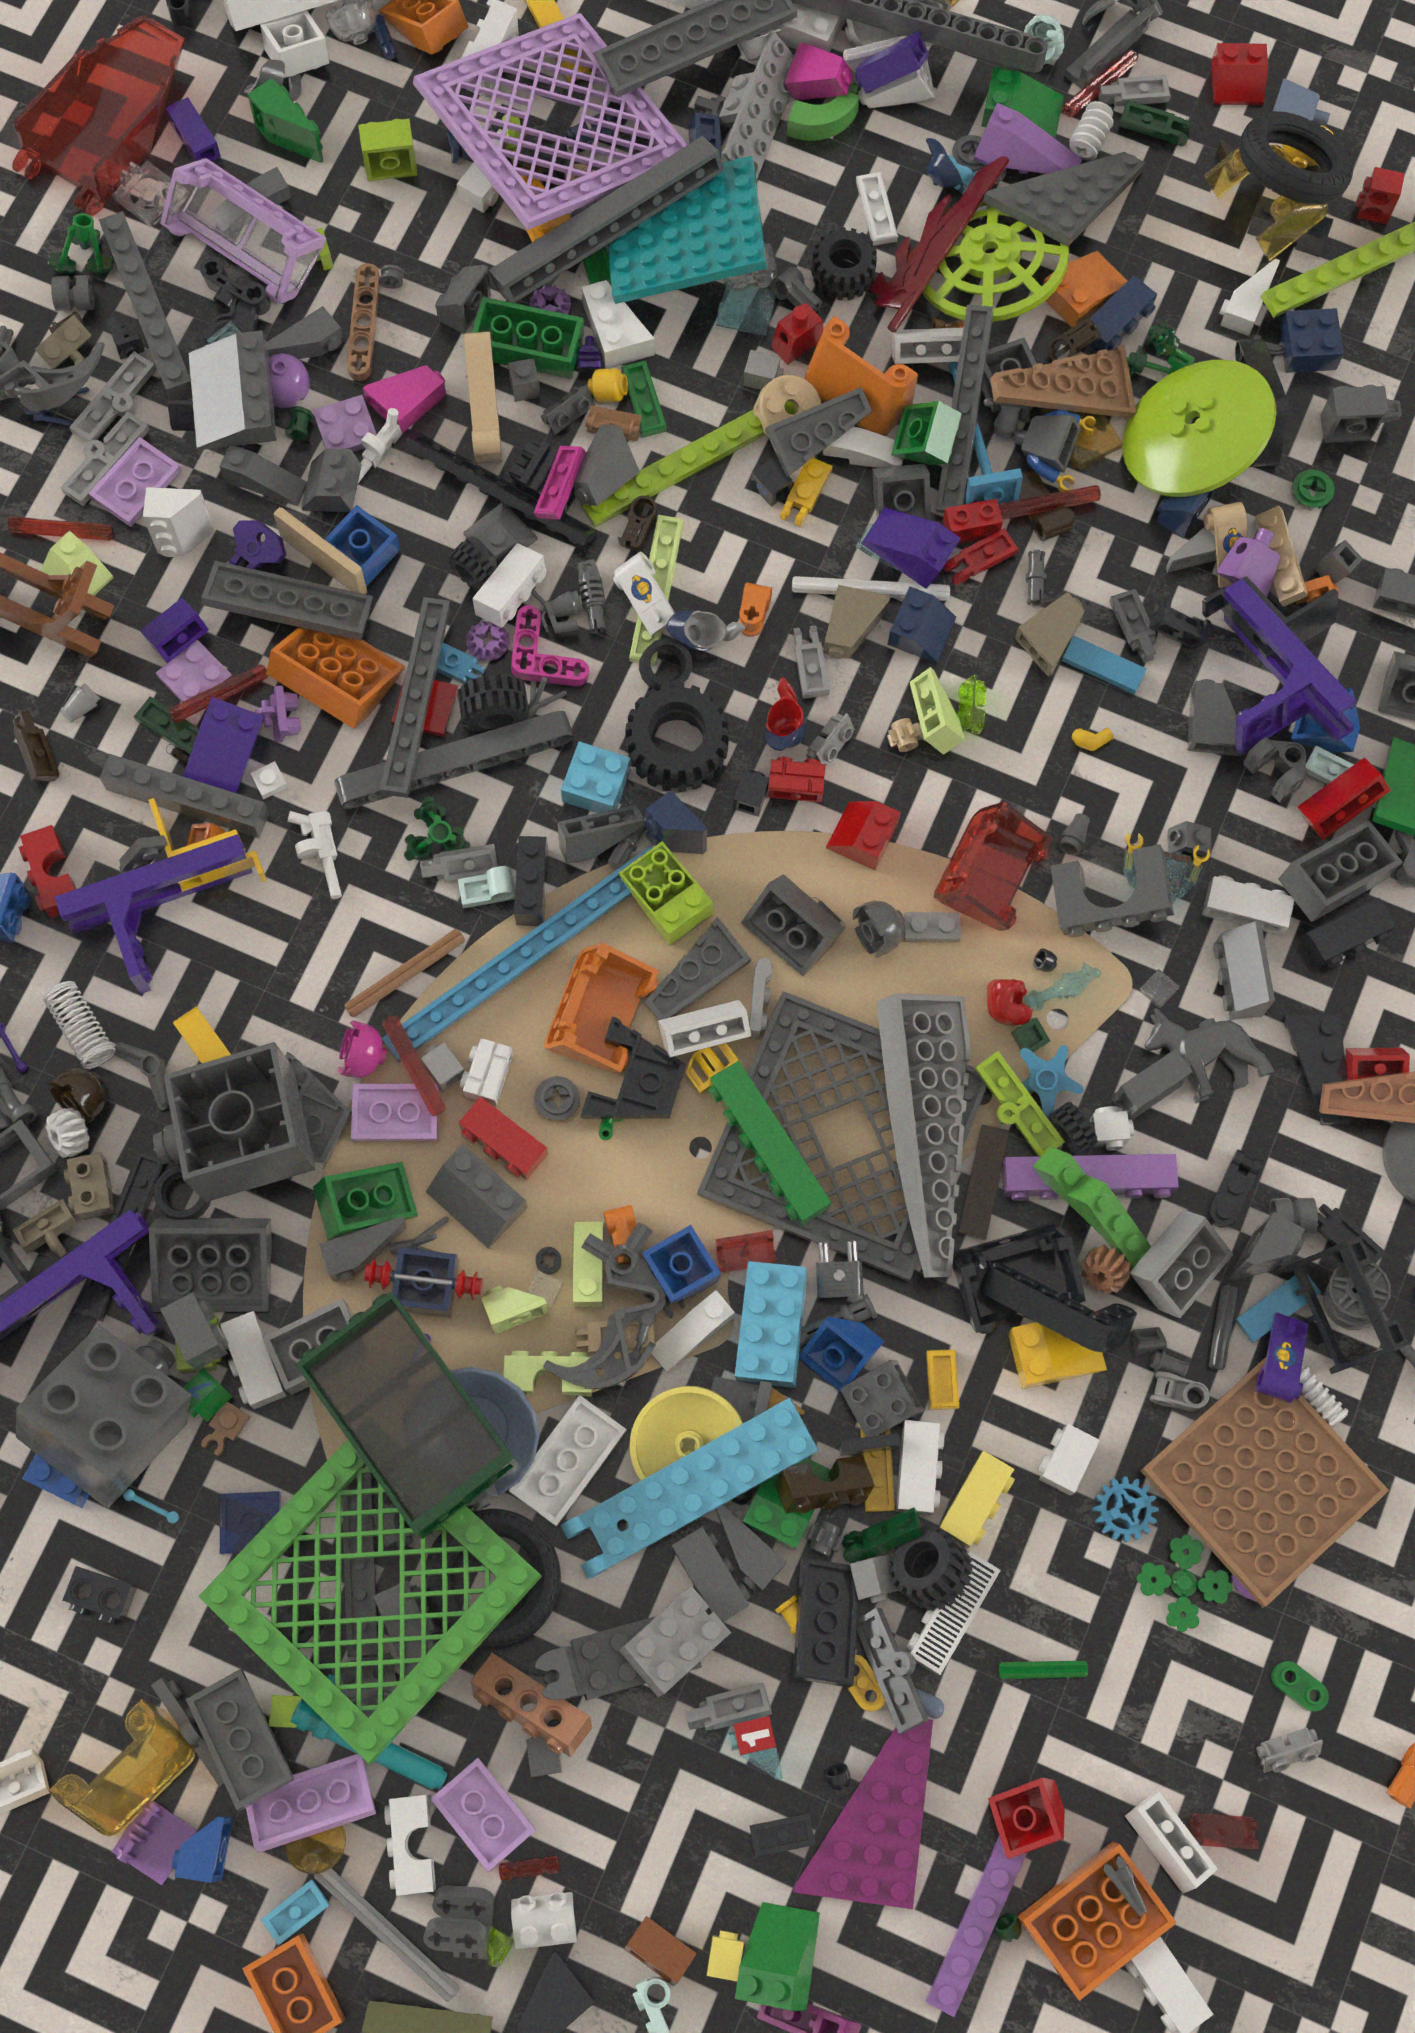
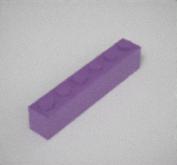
M1176 1154L1073 1156L1086 1175L1107 1183L1114 1195L1125 1194V1198L1128 1199L1141 1198L1142 1194H1153L1154 1198H1167L1179 1187ZM1042 1156L1005 1157L1002 1164L1004 1197H1011L1013 1201L1028 1200L1029 1196H1040V1200L1057 1199L1059 1195L1045 1185L1032 1167Z

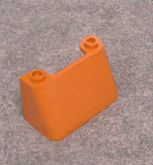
M834 315L823 329L805 373V379L814 386L823 402L861 387L872 412L856 425L862 429L886 436L901 420L905 405L913 404L918 373L903 364L893 365L885 373H882L844 346L849 339L850 330L845 322Z
M603 942L584 948L576 958L545 1039V1049L615 1074L621 1073L629 1062L627 1048L604 1043L612 1016L618 1018L624 1026L630 1028L640 998L648 994L651 995L658 984L656 977L659 970Z

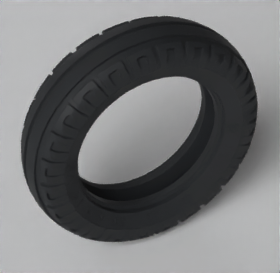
M1283 111L1265 112L1252 119L1241 135L1239 152L1244 166L1258 182L1269 190L1272 189V192L1284 196V198L1309 205L1327 204L1339 198L1346 191L1352 180L1353 161L1345 145L1326 128L1321 127L1320 124L1312 120L1309 121L1308 118ZM1269 143L1287 145L1303 152L1312 158L1324 173L1306 171L1290 164L1280 157L1271 148Z
M483 1509L473 1513L498 1536L508 1538L519 1544L529 1555L533 1568L542 1576L533 1586L532 1593L526 1604L516 1614L502 1620L477 1647L481 1649H500L526 1640L544 1625L551 1615L559 1596L561 1570L552 1542L536 1523L513 1511ZM442 1532L436 1538L431 1548L442 1547ZM447 1532V1547L462 1546ZM460 1552L447 1553L448 1568H452ZM442 1553L428 1554L426 1570L442 1569ZM448 1574V1590H451L450 1574ZM442 1575L426 1576V1592L442 1591ZM453 1595L448 1596V1612L462 1611ZM443 1596L426 1597L431 1613L443 1612ZM448 1617V1630L460 1617ZM434 1618L443 1629V1618Z

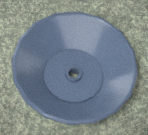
M475 1367L451 1370L519 1462L518 1466L494 1483L499 1496L518 1484L535 1460L539 1430L534 1408L521 1389L498 1372ZM444 1373L425 1384L409 1406L405 1427L408 1447L465 1403ZM470 1412L416 1453L413 1458L437 1480H440L473 1463L485 1462V1465H487L500 1455L501 1451L474 1414ZM477 1424L480 1427V1432L472 1431L471 1425Z

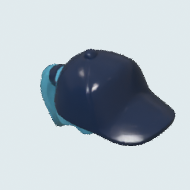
M927 138L926 142L932 157L926 167V171L932 179L933 185H938L945 189L955 188L958 192L964 194L976 172L958 164L953 156L947 155L939 141Z

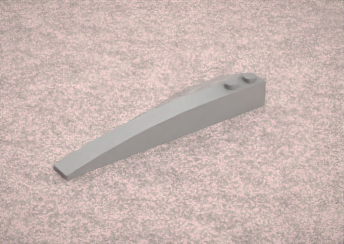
M893 994L876 1003L888 1106L903 1193L924 1277H951L955 1242L952 1238V1227L956 1225L957 1213H954L955 1198L959 1196V1185H956L957 1173L961 1172L964 1126L961 1123L962 1114L966 1112L967 1103L964 1100V1088L968 1085L969 1074L966 1073V1065L970 1061L971 1056L965 997Z

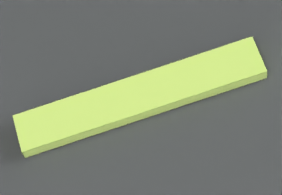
M658 515L649 560L655 569L653 577L669 601L684 519ZM639 615L637 616L629 661L639 663L643 651L649 645L661 639L663 631L662 629L655 635L650 636ZM659 651L652 656L650 665L656 666Z

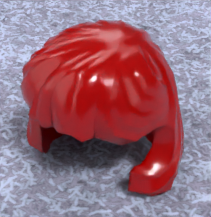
M994 979L989 982L987 986V1010L994 1021L1007 1026L1023 1025L1031 1019L1033 1009L1022 1003L1023 997L1027 994L1024 982L1016 979Z

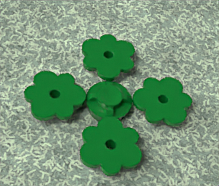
M1187 1534L1183 1535L1181 1539L1174 1538L1170 1542V1549L1173 1551L1170 1554V1558L1172 1561L1178 1562L1179 1567L1184 1570L1175 1572L1172 1578H1170L1168 1574H1165L1164 1566L1157 1565L1155 1567L1152 1563H1145L1141 1568L1142 1573L1136 1577L1137 1582L1141 1584V1593L1145 1596L1153 1594L1161 1596L1164 1594V1588H1168L1170 1585L1177 1595L1182 1596L1177 1599L1176 1603L1172 1602L1168 1605L1170 1613L1166 1616L1167 1624L1172 1627L1177 1626V1630L1180 1632H1185L1188 1628L1194 1629L1199 1625V1618L1197 1616L1199 1608L1194 1604L1191 1605L1190 1600L1187 1598L1196 1591L1197 1586L1204 1593L1206 1601L1214 1600L1218 1604L1225 1603L1228 1599L1227 1593H1230L1233 1589L1232 1584L1228 1582V1574L1223 1570L1217 1572L1212 1570L1206 1571L1205 1578L1200 1579L1197 1584L1195 1575L1187 1569H1190L1193 1564L1200 1563L1201 1556L1199 1554L1202 1552L1203 1546L1200 1541L1192 1540L1191 1536ZM1184 1549L1187 1550V1555L1183 1553ZM1152 1577L1155 1579L1154 1583L1151 1582ZM1181 1612L1184 1613V1617H1183V1618L1180 1616V1613H1181Z

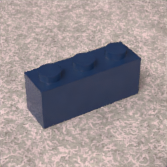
M1133 275L1089 318L1094 321L1101 333V339H1096L1089 346L1096 352L1107 349V351L1115 350L1121 344L1122 338L1126 334L1130 335L1135 331L1143 317L1148 318L1153 313L1156 307L1154 302L1157 293Z

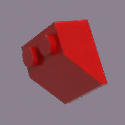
M1217 43L1211 60L1214 105H1263L1268 73L1267 44Z
M849 801L826 845V849L876 870L898 827L901 812L877 801Z

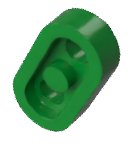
M1286 1661L1274 1667L1271 1674L1274 1686L1301 1708L1314 1712L1322 1710L1327 1705L1329 1694L1326 1687L1299 1665ZM1287 1671H1290L1294 1676L1291 1683L1285 1680L1284 1675ZM1312 1690L1318 1693V1699L1315 1702L1309 1697V1693Z

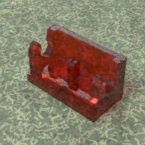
M769 1230L715 1239V1250L720 1272L747 1269L748 1261L776 1264L773 1231Z
M1191 1813V1834L1200 1846L1259 1850V1841L1255 1838V1828H1258V1822L1253 1820V1817Z

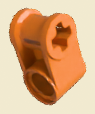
M745 583L739 623L745 626V629L742 631L744 635L754 637L761 633L771 602L772 587Z

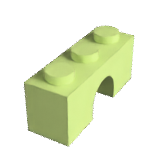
M512 1351L511 1355H504V1377L517 1385L524 1395H534L536 1379L541 1374L549 1372L543 1367L547 1360L556 1365L575 1367L586 1362L591 1357H587L585 1352H570V1356H558V1352L543 1351L540 1352V1356H529L527 1351ZM561 1379L563 1396H592V1389H585L582 1386Z

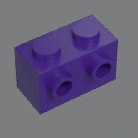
M180 598L140 630L150 646L167 664L209 631L198 613L183 598Z

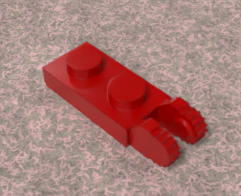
M1005 528L960 551L958 555L946 561L943 569L945 572H949L964 563L966 568L953 575L951 579L954 585H958L969 577H974L1017 554L1018 547Z

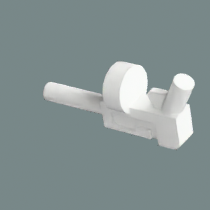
M390 408L388 410L386 423L376 436L367 432L360 441L366 450L362 454L363 460L361 461L362 467L358 483L371 466L377 467L392 447V443L395 444L401 437L402 431L397 424V409Z
M290 811L287 822L300 825L302 835L306 836L311 833L312 839L300 841L295 845L297 857L299 859L317 857L318 863L322 862L331 899L342 897L333 860H336L337 852L331 832L332 821L330 813L324 811L311 813L306 816Z

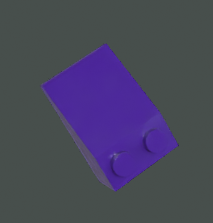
M884 507L861 544L927 589L939 574L961 538L938 522Z
M211 697L183 777L237 793L262 729L264 716Z

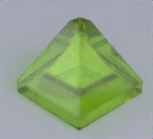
M494 1927L489 1932L488 1964L493 1967H500L514 1944V1938Z

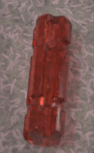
M557 1856L545 1857V1860L535 1858L516 1861V1864L507 1862L499 1865V1877L502 1881L512 1880L516 1876L519 1879L540 1876L544 1872L546 1874L559 1872Z

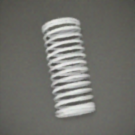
M65 981L48 990L43 997V1001L47 1005L46 1007L50 1009V1013L53 1014V1018L56 1019V1023L59 1024V1028L62 1030L68 1043L72 1045V1050H75V1055H78L77 1058L81 1061L82 1067L85 1069L95 1068L107 1062L114 1055L115 1048L111 1042H108L109 1038L105 1037L106 1033L102 1032L103 1028L99 1026L100 1023L96 1021L93 1012L89 1011L90 1007L86 1006L87 1002L83 1001L84 997L80 996L81 992L77 991L78 987L75 982ZM70 989L66 994L52 1000L59 993ZM61 1003L58 1007L53 1008L55 1004ZM64 1008L61 1012L56 1013L58 1009ZM68 1013L66 1016L59 1018L62 1014ZM71 1018L68 1022L63 1023L65 1019ZM91 1018L94 1019L92 1022L86 1023V1022H88ZM74 1023L70 1028H66L67 1025ZM94 1023L97 1024L96 1027H92V1028L88 1029V1028L91 1027ZM78 1028L73 1033H69L70 1030ZM96 1029H100L99 1032L93 1033ZM81 1033L78 1037L72 1038L75 1034ZM99 1034H103L102 1037L95 1039ZM86 1037L80 1043H75L77 1040ZM103 1039H106L105 1042L98 1044ZM89 1042L83 1048H79L80 1045ZM91 1048L86 1053H82L84 1050ZM109 1049H111V1051L100 1060L90 1064H86L87 1061L95 1059L106 1053Z

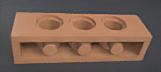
M491 1653L470 1681L474 1693L473 1697L484 1706L492 1705L498 1709L497 1712L503 1719L508 1722L516 1721L522 1725L521 1728L526 1734L532 1738L539 1736L546 1741V1745L553 1752L559 1755L563 1752L571 1758L592 1729L589 1715L564 1699L549 1700L541 1694L545 1689L543 1685ZM503 1688L512 1689L509 1694H498V1692ZM533 1703L536 1705L531 1711L522 1710L527 1704ZM553 1719L561 1721L556 1727L547 1726V1723Z

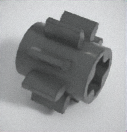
M820 1520L818 1527L812 1524L806 1536V1539L811 1541L809 1549L826 1557L830 1556L831 1551L838 1553L844 1539L838 1536L841 1529L823 1520Z

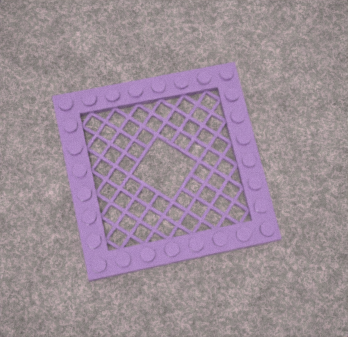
M581 13L414 76L413 85L527 230L606 197L687 146V143L641 87L618 98L616 97L595 59L594 52L607 45ZM569 48L578 51L577 58L563 54L564 49ZM544 56L558 59L557 65L543 62ZM561 60L574 63V70L560 67ZM523 64L537 67L536 74L522 70ZM578 66L591 68V75L577 72ZM541 68L555 72L554 77L549 78L539 75ZM507 72L517 75L515 82L501 78L502 73ZM558 73L571 76V83L557 80ZM520 76L534 80L533 86L519 83ZM579 78L589 81L588 88L575 85V79ZM486 80L496 83L494 90L481 87V81ZM537 82L551 84L550 91L536 88ZM593 83L606 86V92L593 90ZM499 84L513 88L512 95L498 91ZM555 86L569 89L568 96L554 93ZM464 88L475 91L473 98L459 95L460 89ZM517 89L531 93L530 98L525 99L515 96ZM572 91L586 94L585 101L572 98ZM478 92L492 96L491 103L478 100ZM534 94L583 107L576 140L526 127ZM594 96L604 99L603 105L590 103L589 97ZM496 97L510 101L509 107L494 104ZM607 100L619 103L621 105L620 111L606 107ZM462 102L471 104L470 111ZM513 103L526 105V113L512 109ZM475 106L489 109L488 115L484 116L474 113ZM591 109L601 112L600 118L597 119L585 115L586 110ZM492 111L507 114L505 121L492 118ZM604 113L618 117L617 124L603 120ZM510 115L524 119L523 126L510 123ZM621 119L634 121V128L620 125ZM477 120L485 122L484 129L480 126ZM588 122L598 125L597 131L583 129V123ZM489 124L503 127L502 134L487 131ZM601 126L615 130L614 137L601 134ZM511 129L521 132L520 138L506 136V130ZM618 132L631 134V142L617 138ZM524 134L539 137L537 144L524 141ZM580 135L595 138L593 145L579 142ZM636 136L649 139V146L635 143ZM542 138L555 141V149L542 146ZM492 139L500 141L498 147L495 145ZM598 139L612 143L611 150L597 147ZM503 142L518 145L516 152L502 149ZM560 143L573 146V153L558 150ZM615 145L628 147V155L614 151ZM521 147L535 150L534 157L520 154ZM577 148L591 151L590 158L576 155ZM633 149L642 151L632 156ZM539 151L553 155L552 162L538 159ZM595 153L609 156L608 163L593 160ZM506 157L514 159L513 166ZM556 157L571 160L569 167L556 164ZM612 158L620 159V161L611 164ZM518 160L531 163V170L516 167ZM574 161L587 164V172L574 169ZM539 165L550 168L548 176L534 172L535 166ZM592 166L601 168L599 170L591 172ZM553 170L568 173L566 180L552 177ZM571 174L579 176V178L570 181ZM520 175L529 177L527 184ZM532 178L545 181V189L531 186ZM550 183L559 185L549 190Z

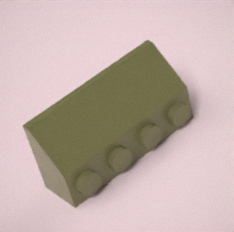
M369 2001L362 2033H492L493 2016Z

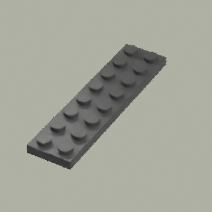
M710 0L595 51V59L618 98L797 18V10L791 0Z

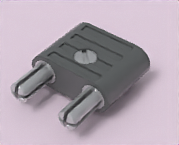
M853 1240L854 1260H852L851 1241L847 1242L848 1260L829 1261L828 1242H824V1261L823 1242H820L818 1244L819 1262H816L818 1297L864 1295L862 1260H858L857 1241Z

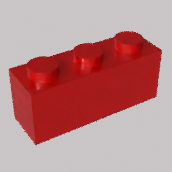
M1364 757L1297 806L1307 824L1324 840L1391 790L1382 774Z
M482 1097L478 1098L459 1121L460 1129L462 1130L461 1135L472 1144L478 1142L484 1147L483 1152L492 1160L497 1161L499 1158L507 1165L505 1169L516 1178H519L521 1175L528 1180L548 1155L545 1145Z

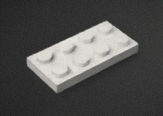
M579 1395L536 1453L533 1464L522 1480L511 1487L509 1492L557 1527L621 1440L627 1429Z

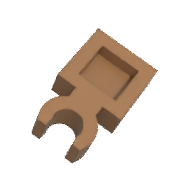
M227 1402L209 1423V1426L215 1429L213 1434L204 1437L201 1446L206 1449L210 1442L217 1441L218 1448L214 1454L218 1457L221 1456L225 1451V1440L229 1438L235 1442L251 1416Z

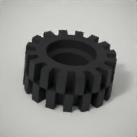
M462 541L447 557L450 568L455 570L454 573L476 591L480 590L496 570L495 567L491 566V561L487 560L486 556L481 554L478 548H474L472 544H468L465 541Z
M1066 1102L1048 1115L1049 1121L1065 1142V1148L1070 1150L1071 1154L1080 1156L1098 1143L1097 1135L1094 1133V1128L1090 1126V1121L1084 1117V1113L1080 1112L1079 1108L1076 1105L1074 1106L1072 1102Z

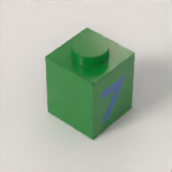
M204 1368L183 1387L191 1394L188 1413L194 1418L199 1414L206 1422L233 1397Z

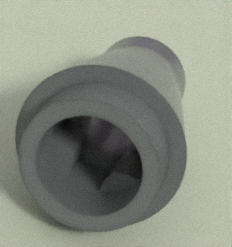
M1080 813L1075 814L1071 823L1059 837V848L1064 853L1078 855L1080 851L1084 850L1088 825L1090 823L1089 817Z

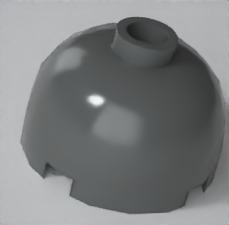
M876 900L866 902L853 910V920L858 918L859 926L855 928L856 934L869 954L875 952V957L879 958L898 947L902 941L903 925L905 924L904 917L899 910H896L887 902Z

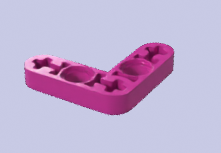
M531 605L521 607L518 610L511 662L512 674L516 678L541 682L542 678L545 677L547 678L546 683L569 686L585 684L589 676V666L584 660L537 653L541 613L536 607ZM526 616H532L530 629H525ZM527 637L534 644L530 647H523L519 644V640ZM522 656H527L526 669H520ZM547 664H552L556 666L558 671L554 674H547L544 672L543 667ZM563 667H566L565 675H561ZM574 669H580L579 676H574Z

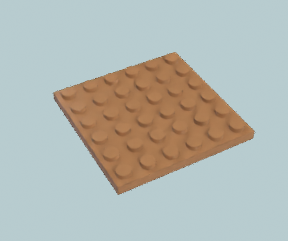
M1267 1357L1258 1363L1140 1470L1262 1608L1271 1603L1389 1491L1302 1395H1300L1298 1400L1293 1399L1291 1403L1256 1392L1257 1378Z

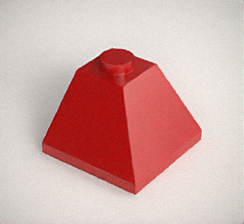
M1040 1778L988 1798L1007 1859L1064 1839L1065 1809L1055 1780Z

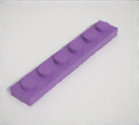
M1000 1835L925 2000L926 2003L955 2017L1027 1855L1025 1853L1007 1859Z

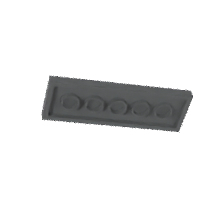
M214 561L201 598V605L361 641L372 606L373 596Z

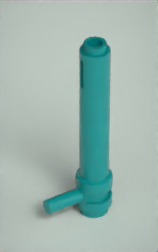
M329 1674L328 1679L335 1685V1676ZM300 1699L290 1719V1722L296 1724L297 1729L303 1732L305 1730L313 1732V1737L320 1740L325 1738L358 1754L303 1699ZM392 1742L374 1761L431 1790L434 1788L440 1790L447 1777V1772L443 1771L442 1766Z

